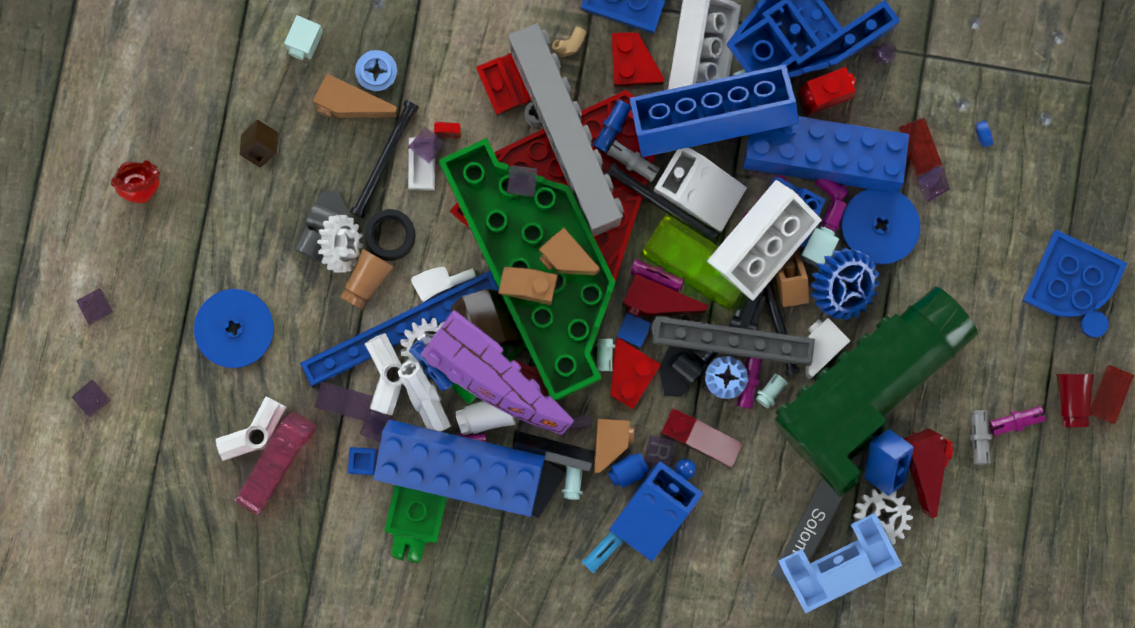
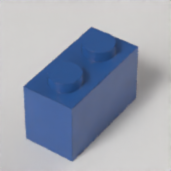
M890 429L881 435H876L871 440L865 472V479L887 496L906 484L914 448Z

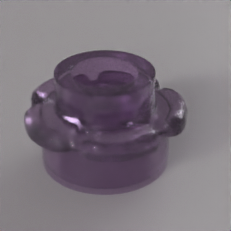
M889 41L879 46L872 53L876 59L875 63L881 62L883 65L889 63L896 56L894 54L896 46L892 47Z

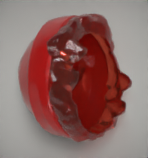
M145 160L144 163L124 162L112 177L111 185L115 188L116 193L125 200L143 204L148 202L159 188L160 172L158 167L151 164L149 160Z

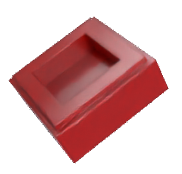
M451 122L434 123L435 137L461 138V124Z

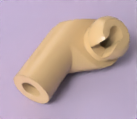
M575 27L569 40L559 41L558 39L553 42V52L558 57L576 54L582 45L587 31L580 27Z

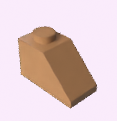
M564 228L539 249V253L542 255L539 260L549 271L553 268L557 273L596 275L599 272L600 268Z
M797 249L775 275L777 291L783 307L809 303L808 277Z
M504 267L499 294L551 305L557 275L532 269Z
M597 420L594 473H601L628 448L629 443H634V427H630V421Z

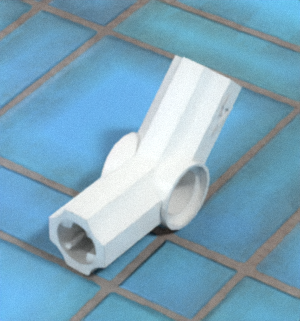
M383 333L364 343L380 374L370 409L393 415L403 382L399 376L396 380L389 381L387 371L391 367H397L400 370L402 365L387 335Z
M410 360L402 364L401 369L398 371L399 377L407 389L414 408L417 412H420L426 428L442 432L452 427L440 402L442 399L432 379H428L419 362H412Z
M265 397L250 427L216 439V445L222 461L267 448L287 407ZM257 430H261L264 433V440L262 443L255 445L251 439L252 434Z

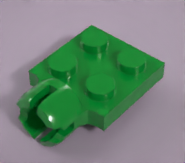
M395 485L384 533L393 535L391 548L393 558L403 561L406 547H410L407 558L408 562L419 563L422 560L426 544H437L447 497Z

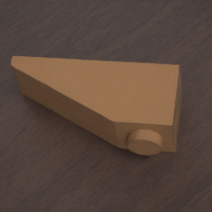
M326 74L313 99V103L317 107L316 111L328 118H331L332 115L338 118L397 117L399 114L398 107L329 74Z

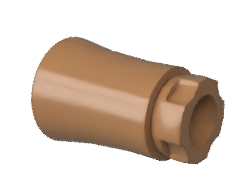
M362 248L357 264L344 286L347 289L344 290L341 298L363 309L367 301L370 302L377 288L394 267Z

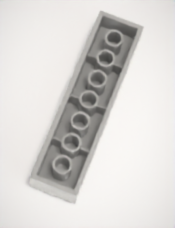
M538 23L509 34L510 52L566 182L578 203L593 237L620 226L624 209L619 198L614 199L612 196V188H614L608 173L603 175L601 170L603 161L597 149L593 150L591 147L592 135L588 126H582L580 122V116H582L577 101L572 102L570 99V92L572 91L566 77L561 78L560 76L561 64L556 53L551 54L549 44L551 42L545 29L541 30Z

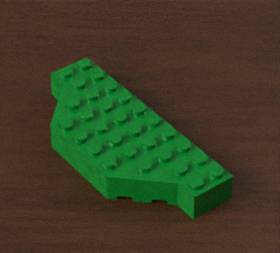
M487 138L439 159L444 176L498 289L500 288L504 267L532 269L557 275L551 305L501 294L548 395L557 402L601 381L600 373L590 353L613 292L615 280L570 187L499 162ZM564 228L600 268L599 272L596 275L557 273L553 268L549 271L539 260L542 256L539 253V249Z

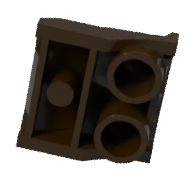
M485 289L465 295L451 306L452 312L455 310L501 347L512 343L514 345L519 344L516 330L499 291Z

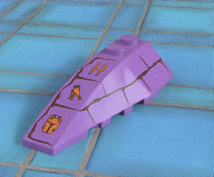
M454 310L420 355L426 359L428 364L437 367L446 374L450 381L459 384L484 402L527 423L562 435L574 420L550 396L544 397L541 394L540 386L533 379L527 380L519 372L521 367L515 360L509 362L501 354L504 349Z

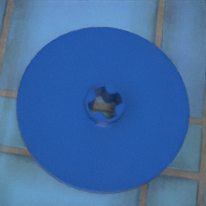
M867 189L857 194L845 208L841 222L842 235L850 250L855 249L860 251V253L866 254L874 264H892L906 257L915 247L920 235V219L915 206L902 193ZM876 220H878L880 223L885 222L887 224V226L884 228L885 232H883L882 229H875V226L877 225Z
M228 289L212 295L202 304L195 318L194 335L200 351L210 361L226 368H241L253 364L266 353L273 339L274 322L269 308L258 296L241 289ZM231 322L241 325V328L237 330V335L227 331L231 328Z

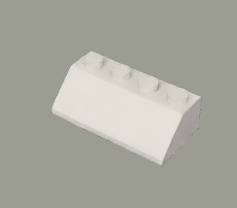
M683 0L668 90L729 77L733 54L726 44L737 31L741 5L731 0Z
M775 180L707 262L748 298L754 301L820 223L821 219L793 190Z

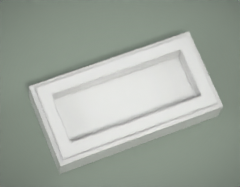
M409 138V191H435V138Z

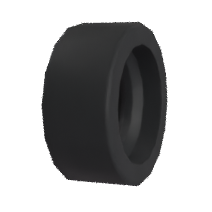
M385 209L378 211L370 218L366 225L365 239L367 245L375 256L383 260L394 261L402 259L410 253L415 244L416 233L413 223L406 214L399 210ZM386 220H396L405 228V241L399 248L394 250L383 249L377 244L375 239L376 228Z

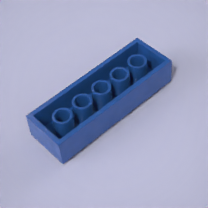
M786 64L630 98L642 157L799 124L796 100Z
M798 116L799 124L747 135L743 169L816 181L818 179H825L841 185L898 193L904 183L909 134Z
M389 420L382 432L374 480L531 517L545 456Z

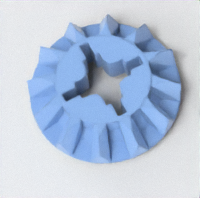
M372 50L359 58L355 74L358 82L364 89L376 92L386 90L391 84H394L397 66L394 59L388 53ZM378 61L380 70L384 72L379 74L375 81L373 73H369V70H373Z
M731 356L719 357L711 362L706 370V385L711 393L719 398H734L741 394L747 385V369L740 360ZM727 366H729L730 375L738 378V380L729 381L725 389L724 380L715 375L724 374Z

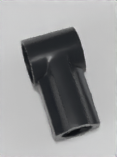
M743 293L736 314L731 318L729 327L757 330V320L766 297L759 293L754 301H752Z

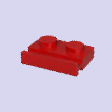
M511 52L501 58L498 57L476 66L477 73L496 116L531 102Z

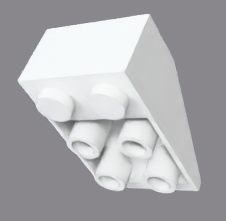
M688 147L676 151L653 192L721 233L747 187L706 157Z

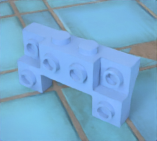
M876 513L851 524L858 540L810 563L803 549L779 560L780 566L805 613L902 566Z

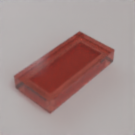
M925 118L899 127L900 133L909 134L907 151L917 176L943 166Z
M1108 365L1093 400L1091 415L1108 423L1115 424L1134 375Z

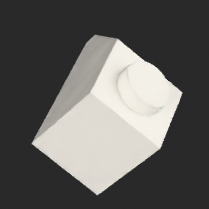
M829 318L823 323L818 319L808 329L811 334L807 338L815 339L812 365L805 366V376L808 379H811L850 342Z

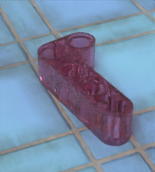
M296 411L289 414L277 428L237 495L235 502L254 515L259 516L299 450L307 444L318 425Z

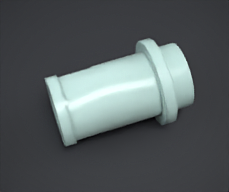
M597 339V344H594V347H597L596 367L598 371H613L612 357L613 348H615L613 339Z
M774 373L764 389L757 392L756 400L766 408H769L771 405L774 406V400L785 386L788 385V382L780 375Z
M566 466L565 489H562V493H564L565 499L579 500L580 495L583 494L580 491L583 470Z

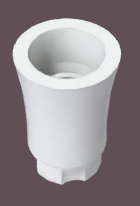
M483 400L465 406V409L456 411L457 422L463 436L516 425L515 417Z

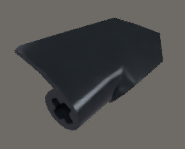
M683 315L681 319L692 321L687 315ZM669 346L659 367L664 396L682 397L702 375L705 367L718 353Z

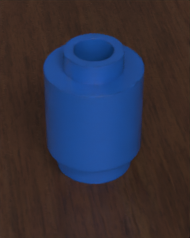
M632 453L610 464L611 471L607 473L614 486L619 484L621 488H624L643 478L644 474L649 472V469L640 453L636 455Z

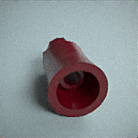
M1056 374L1060 394L1061 416L1063 417L1062 427H1089L1094 374Z

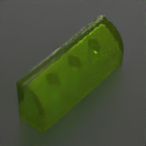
M666 213L644 246L641 255L656 265L663 267L667 272L684 278V283L728 311L741 293L738 288L707 262L719 246Z

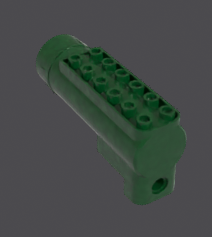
M934 286L916 303L908 306L900 316L897 313L891 318L888 315L885 316L876 325L878 328L871 335L869 333L864 334L856 342L858 346L851 352L848 350L843 352L836 359L837 364L834 367L823 369L816 376L817 381L812 386L805 385L796 393L798 398L791 404L785 402L775 412L777 414L775 426L793 449L819 473L839 497L847 493L860 481L859 476L861 472L851 460L863 451L876 435H881L885 432L887 420L884 416L940 367L955 358L956 354L978 335L977 328L966 311L954 298L937 286Z

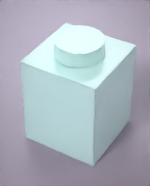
M296 15L284 42L287 50H289L288 54L300 60H303L304 57L312 59L323 34L321 25Z
M815 227L806 247H804L800 255L801 260L819 269L817 264L825 263L824 256L831 257L839 238L835 237V233L828 228L821 227L819 229Z

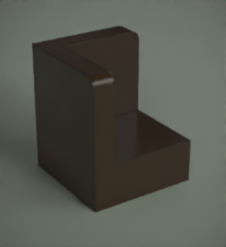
M257 119L242 133L239 155L261 168L277 153L278 132Z

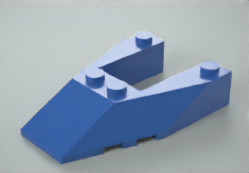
M760 0L726 45L746 73L786 64L789 78L837 65L894 30L900 20L886 0L844 28L841 27L823 0Z

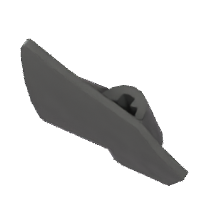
M338 190L320 194L305 223L306 227L295 248L297 252L321 263L324 255L318 253L322 247L317 243V240L322 239L319 230L325 229L323 222L329 221L330 216L347 215L350 218V212Z

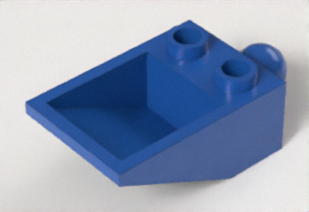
M681 459L677 462L674 472L659 461L648 473L609 528V531L652 562L703 494V492L686 481L691 479L696 473L694 462L690 459ZM653 481H658L660 486L655 485ZM674 497H680L682 503L675 500Z

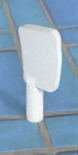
M438 267L412 277L411 282L422 302L425 303L433 297L453 289L456 285L476 278L473 268L449 277L445 267Z

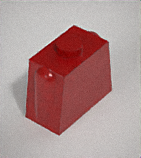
M846 67L806 82L797 92L806 117L855 97L856 90L854 86L856 80L853 74L848 73Z

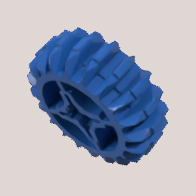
M845 248L841 249V252L836 250L832 251V257L824 256L825 263L817 264L820 270L818 273H813L816 282L810 284L812 288L816 289L811 294L813 298L817 299L815 304L821 308L824 314L830 315L835 319L849 320L850 317L858 318L859 311L862 313L867 312L866 305L873 304L872 296L878 295L874 290L876 286L880 285L875 280L879 275L877 270H874L876 264L870 261L866 254L860 253V251L855 249L849 250Z

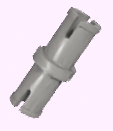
M616 140L607 153L608 156L627 166L626 169L628 171L632 169L650 182L653 181L660 167L640 156L641 153L638 151L634 153Z
M986 410L970 412L972 426L970 441H972L973 465L991 464L989 452L991 434L988 432V413Z

